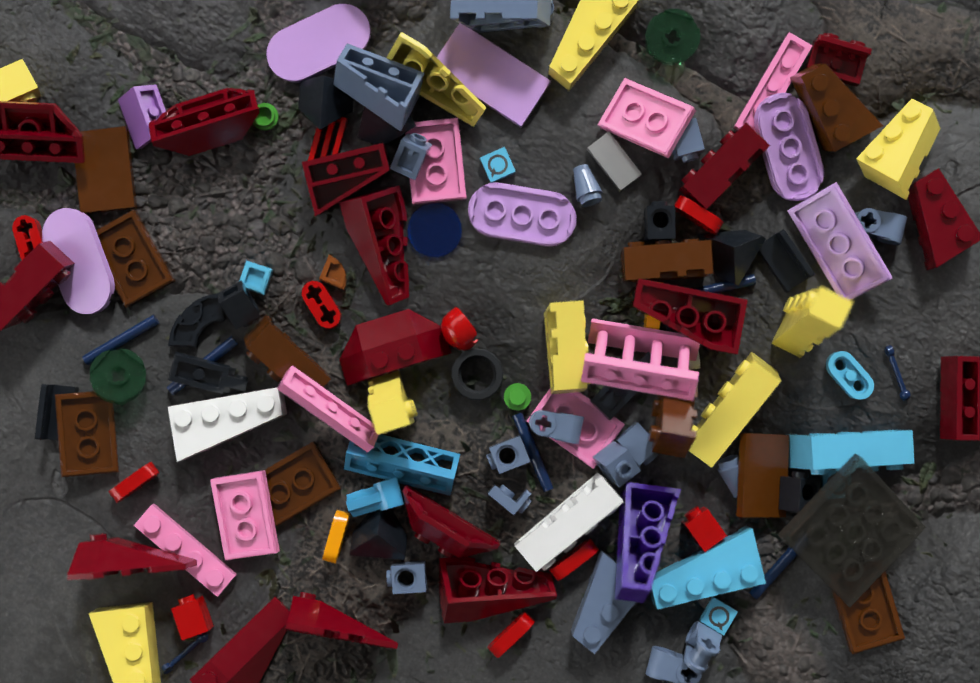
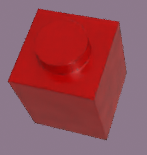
M696 506L684 515L686 519L682 521V524L702 551L706 552L727 537L708 508Z
M194 594L184 596L178 599L179 604L171 608L181 640L208 632L214 627L204 596L195 598Z

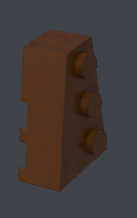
M685 239L680 243H672L671 240L655 241V245L645 246L644 242H629L628 247H624L621 250L623 283L637 282L638 278L649 281L702 279L713 274L711 240Z

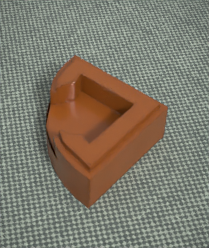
M328 255L319 280L345 290L347 285L345 269L335 257Z

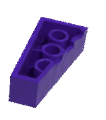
M626 482L620 494V498L624 502L619 505L615 599L640 603L645 601L653 584L681 489Z

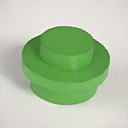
M269 103L258 104L260 113L253 124L256 128L263 131L273 129L279 120L278 111Z
M515 383L505 390L504 401L512 410H523L530 404L531 392L527 386Z

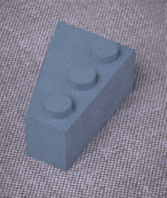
M451 0L450 19L478 33L550 26L551 0Z
M347 43L337 59L333 85L401 131L420 96L424 72Z
M601 549L571 628L572 636L594 654L636 603L615 599L617 562Z

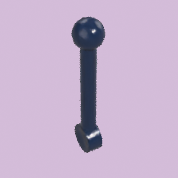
M891 345L886 346L885 353L889 357L901 390L900 398L908 400L911 394L905 388L894 357L893 347Z
M206 632L199 634L197 639L170 663L164 664L161 667L163 674L171 672L173 666L200 643L206 642L208 634Z

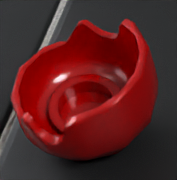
M453 308L443 317L440 328L444 339L449 345L459 350H469L478 342V339L473 341L477 335L475 328L459 308Z

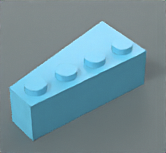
M913 430L862 431V433L837 432V434L811 433L809 435L788 434L790 435L788 467L811 470V475L828 474V469H836V473H853V467H861V471L866 472L879 471L878 466L886 465V470L903 469V464H914Z
M746 525L738 529L737 532L725 537L706 552L700 549L692 553L691 556L656 572L650 590L652 602L656 609L766 584L753 529Z

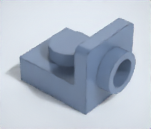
M407 133L401 139L390 169L415 180L432 144L427 142V139L420 134Z
M494 484L488 491V494L513 515L517 511L522 513L531 503V500L528 498L531 493L527 489L516 501L512 499L515 494L503 484L500 488Z

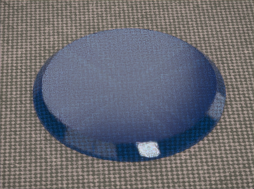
M439 203L426 204L417 209L409 220V240L412 246L425 256L441 257L447 255L457 247L461 239L462 225L454 210L446 205Z

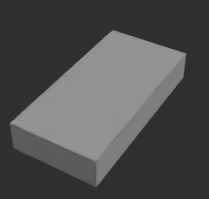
M609 131L587 147L588 152L619 192L642 175Z

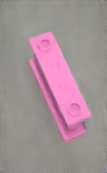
M598 319L591 320L588 343L596 344L594 354H585L581 382L693 401L699 372L689 371V360L696 361L700 347L699 343L681 333ZM607 346L623 349L622 359L606 357ZM634 351L649 352L651 354L650 364L633 361ZM662 356L678 358L677 369L661 366Z

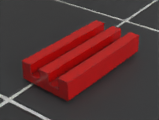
M342 117L328 125L320 158L327 156L335 123H340L332 155L340 152L348 122L347 118ZM316 128L308 160L316 159L324 128L320 130Z

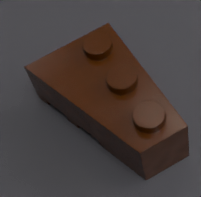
M814 64L790 77L799 99L807 107L812 127L823 151L835 152L883 126L826 64Z
M267 315L244 337L246 348L248 349L246 354L256 364L263 362L269 368L267 373L278 383L292 365L322 387L331 380L328 373L304 350H301L285 332L283 333L271 322L272 319Z
M698 382L693 401L658 395V400L653 401L651 416L656 418L655 425L650 426L648 441L653 442L652 452L685 458L696 439V431L692 430L693 420L697 418V410H694L695 400H697Z

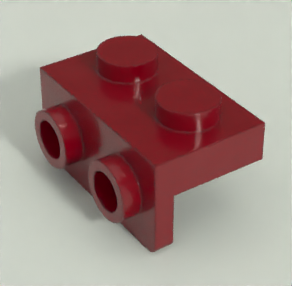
M832 33L819 34L812 43L806 68L814 64H826L843 83L857 87L861 81L866 59L871 55L872 49L865 47V44L860 41L851 40L847 42L840 40L839 36Z

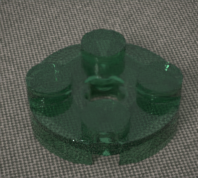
M668 9L654 16L645 32L647 53L658 62L666 65L685 63L693 56L700 43L699 27L697 28L694 18L689 13L680 9ZM676 31V37L680 38V41H675L673 44L669 43L668 39L665 38V34Z
M128 349L104 351L95 358L90 367V383L93 391L99 398L109 403L124 405L138 397L146 385L147 373L144 363L136 353ZM121 370L124 371L123 377L125 379L114 382L111 373L113 371L117 373Z

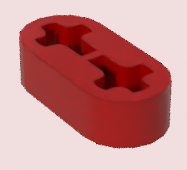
M680 195L674 204L677 213L711 234L717 235L724 224L719 217L685 196Z
M23 215L15 219L12 229L20 258L23 260L32 251L31 244L35 248L39 243H43L42 228L39 221L33 217ZM25 222L33 227L29 229L30 239L27 233L21 232V229L25 227Z
M318 281L307 282L303 286L302 297L320 326L326 329L337 327L342 320V314L327 288ZM311 287L315 289L321 288L322 291L319 293V297L322 303L318 304L316 299L308 298V295L311 293ZM323 306L329 312L335 311L336 315L333 316V323L329 321L323 322L322 318L325 317V313L321 309Z
M149 462L113 487L109 494L116 503H119L159 475L160 472L153 462Z
M589 538L553 564L549 571L559 581L590 559L599 549L592 539Z
M525 611L522 612L492 640L487 648L496 658H499L532 627L535 621Z

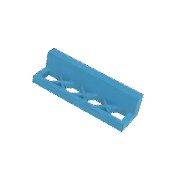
M379 434L374 448L368 453L355 446L356 444L352 441L349 442L344 470L384 480L397 477L398 483L451 495L460 454ZM388 446L395 447L399 453L394 455L386 454L383 448ZM419 453L425 459L418 462L412 460L409 455ZM443 459L453 462L451 470L439 467L436 461Z

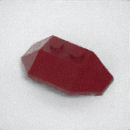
M225 88L175 104L162 113L157 120L154 119L149 122L153 146L192 156L242 140L260 113L255 91Z
M0 101L1 160L85 162L83 135L56 103Z
M410 309L356 325L339 359L347 386L451 354L449 343L443 337L441 326Z
M409 485L404 487L402 492L411 529L416 532L414 536L426 544H429L430 541L440 546L438 551L451 559L453 556L463 558L495 550L500 546L498 539Z

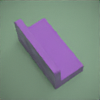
M156 84L132 87L118 99L135 149H142L151 142L149 122L154 119L157 120L166 111Z

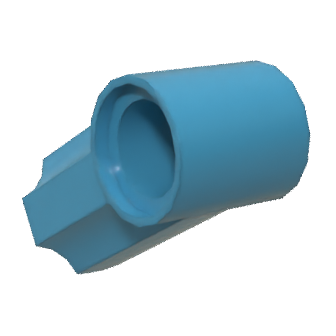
M397 477L373 484V487L352 492L347 495L346 501L348 511L353 517L405 504Z

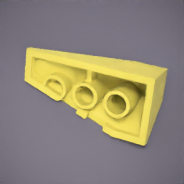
M400 33L387 59L424 72L420 95L474 127L484 113L486 106L427 47L406 34Z

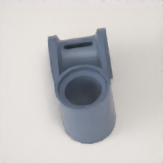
M866 208L855 213L869 238L886 244L901 245L907 221L906 216L872 208ZM865 217V221L869 223V226L864 227L865 223L861 221V218Z
M538 410L530 416L529 426L537 435L579 444L584 417ZM542 415H545V420L549 421V426H544L543 430L539 431L540 427L535 424L536 419L541 420Z
M696 621L690 628L685 640L684 662L697 673H704L708 667L709 660L712 656H717L720 651L722 635Z
M652 646L645 673L649 677L674 683H698L702 673L693 671L684 676L683 670L688 668L684 662V654L664 647Z

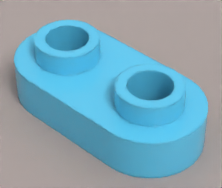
M838 351L832 353L827 358V372L849 397L853 399H866L872 394L874 390L873 379L850 353ZM838 360L843 362L841 370L835 367V363ZM855 381L861 383L859 391H856L853 387Z

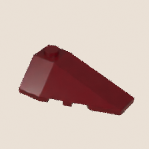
M400 185L339 202L346 229L386 305H392L408 298V264L404 261V247L408 246L407 237H404L403 221H407V211Z
M638 278L633 307L710 350L738 355L747 299Z
M107 533L90 535V540L79 542L67 573V580L104 578L108 575L118 574L119 571H121V576L145 572V569L148 570V573L185 570L197 566V560L119 537L107 538Z
M470 557L439 558V595L444 623L472 622L557 598L550 573L536 572L535 570L520 567L512 570L500 567V563L491 562V565L477 563L475 558Z
M300 592L299 597L293 596L286 624L287 631L390 649H397L398 643L330 605L316 600L315 594Z
M275 596L190 681L192 683H260L287 631L286 624L290 610Z

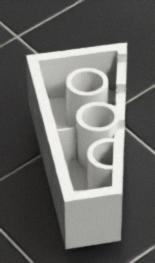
M277 388L169 406L168 412L177 462L186 460L287 415L284 393Z
M596 473L517 540L514 545L536 572L541 568L545 571L555 563L556 559L554 557L562 551L564 553L568 552L576 545V540L583 534H589L598 526L599 521L614 513L624 501L599 473Z

